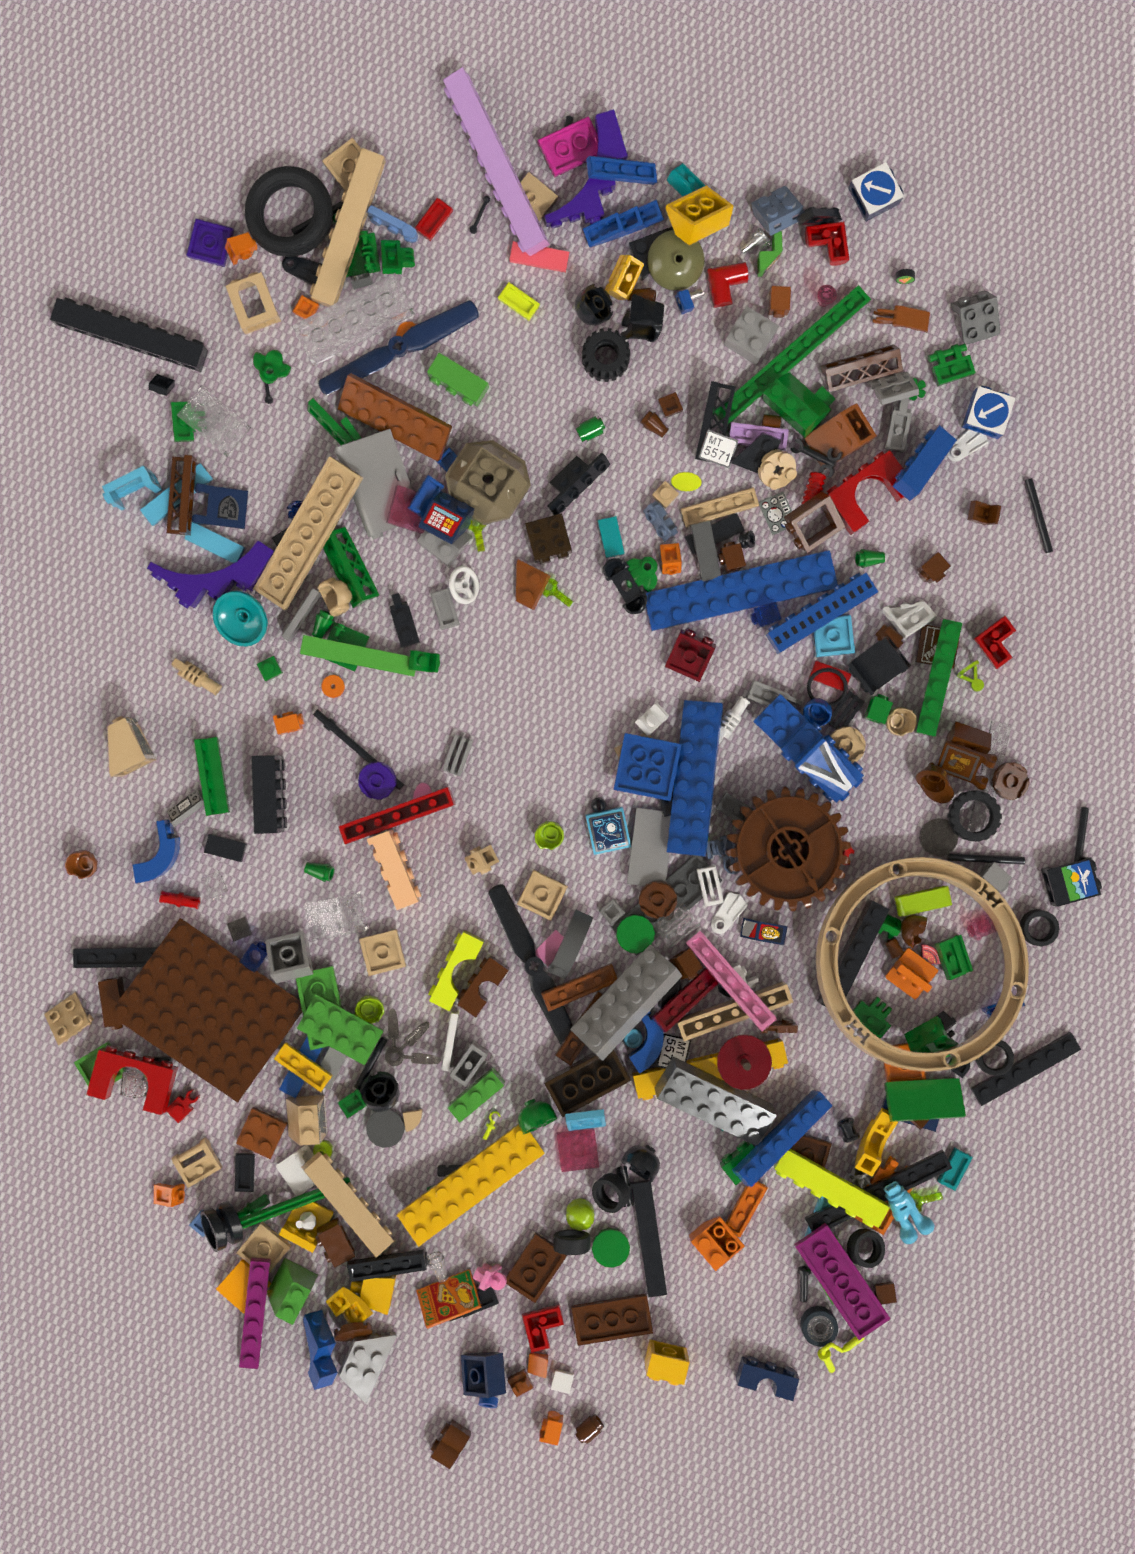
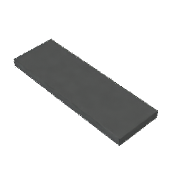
M692 855L666 878V882L674 888L677 894V905L669 916L649 917L641 910L638 902L611 928L617 933V927L624 918L631 915H640L648 919L653 925L655 940L703 898L696 869L709 867L710 865L702 856ZM710 870L709 874L711 878L712 887L714 889L716 887V884L713 876V871ZM702 872L706 894H708L709 888L705 872Z

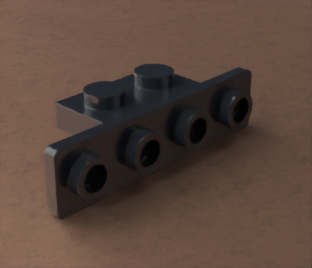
M600 453L589 465L576 456L549 482L559 492L547 506L553 515L562 513L610 466V462L605 454Z

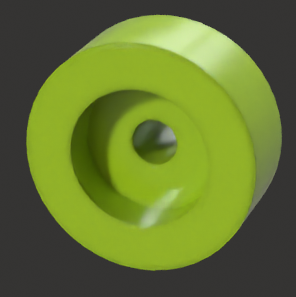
M322 1140L320 1144H315L313 1155L320 1152L322 1155L326 1153L330 1157L333 1153L332 1144L327 1140Z

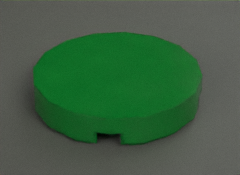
M631 915L620 922L617 927L616 936L618 943L624 950L629 953L638 954L643 952L649 945H652L655 932L653 925L648 919L640 915Z
M616 1228L601 1230L592 1242L593 1256L604 1267L614 1268L620 1266L627 1260L630 1253V1244L627 1236Z

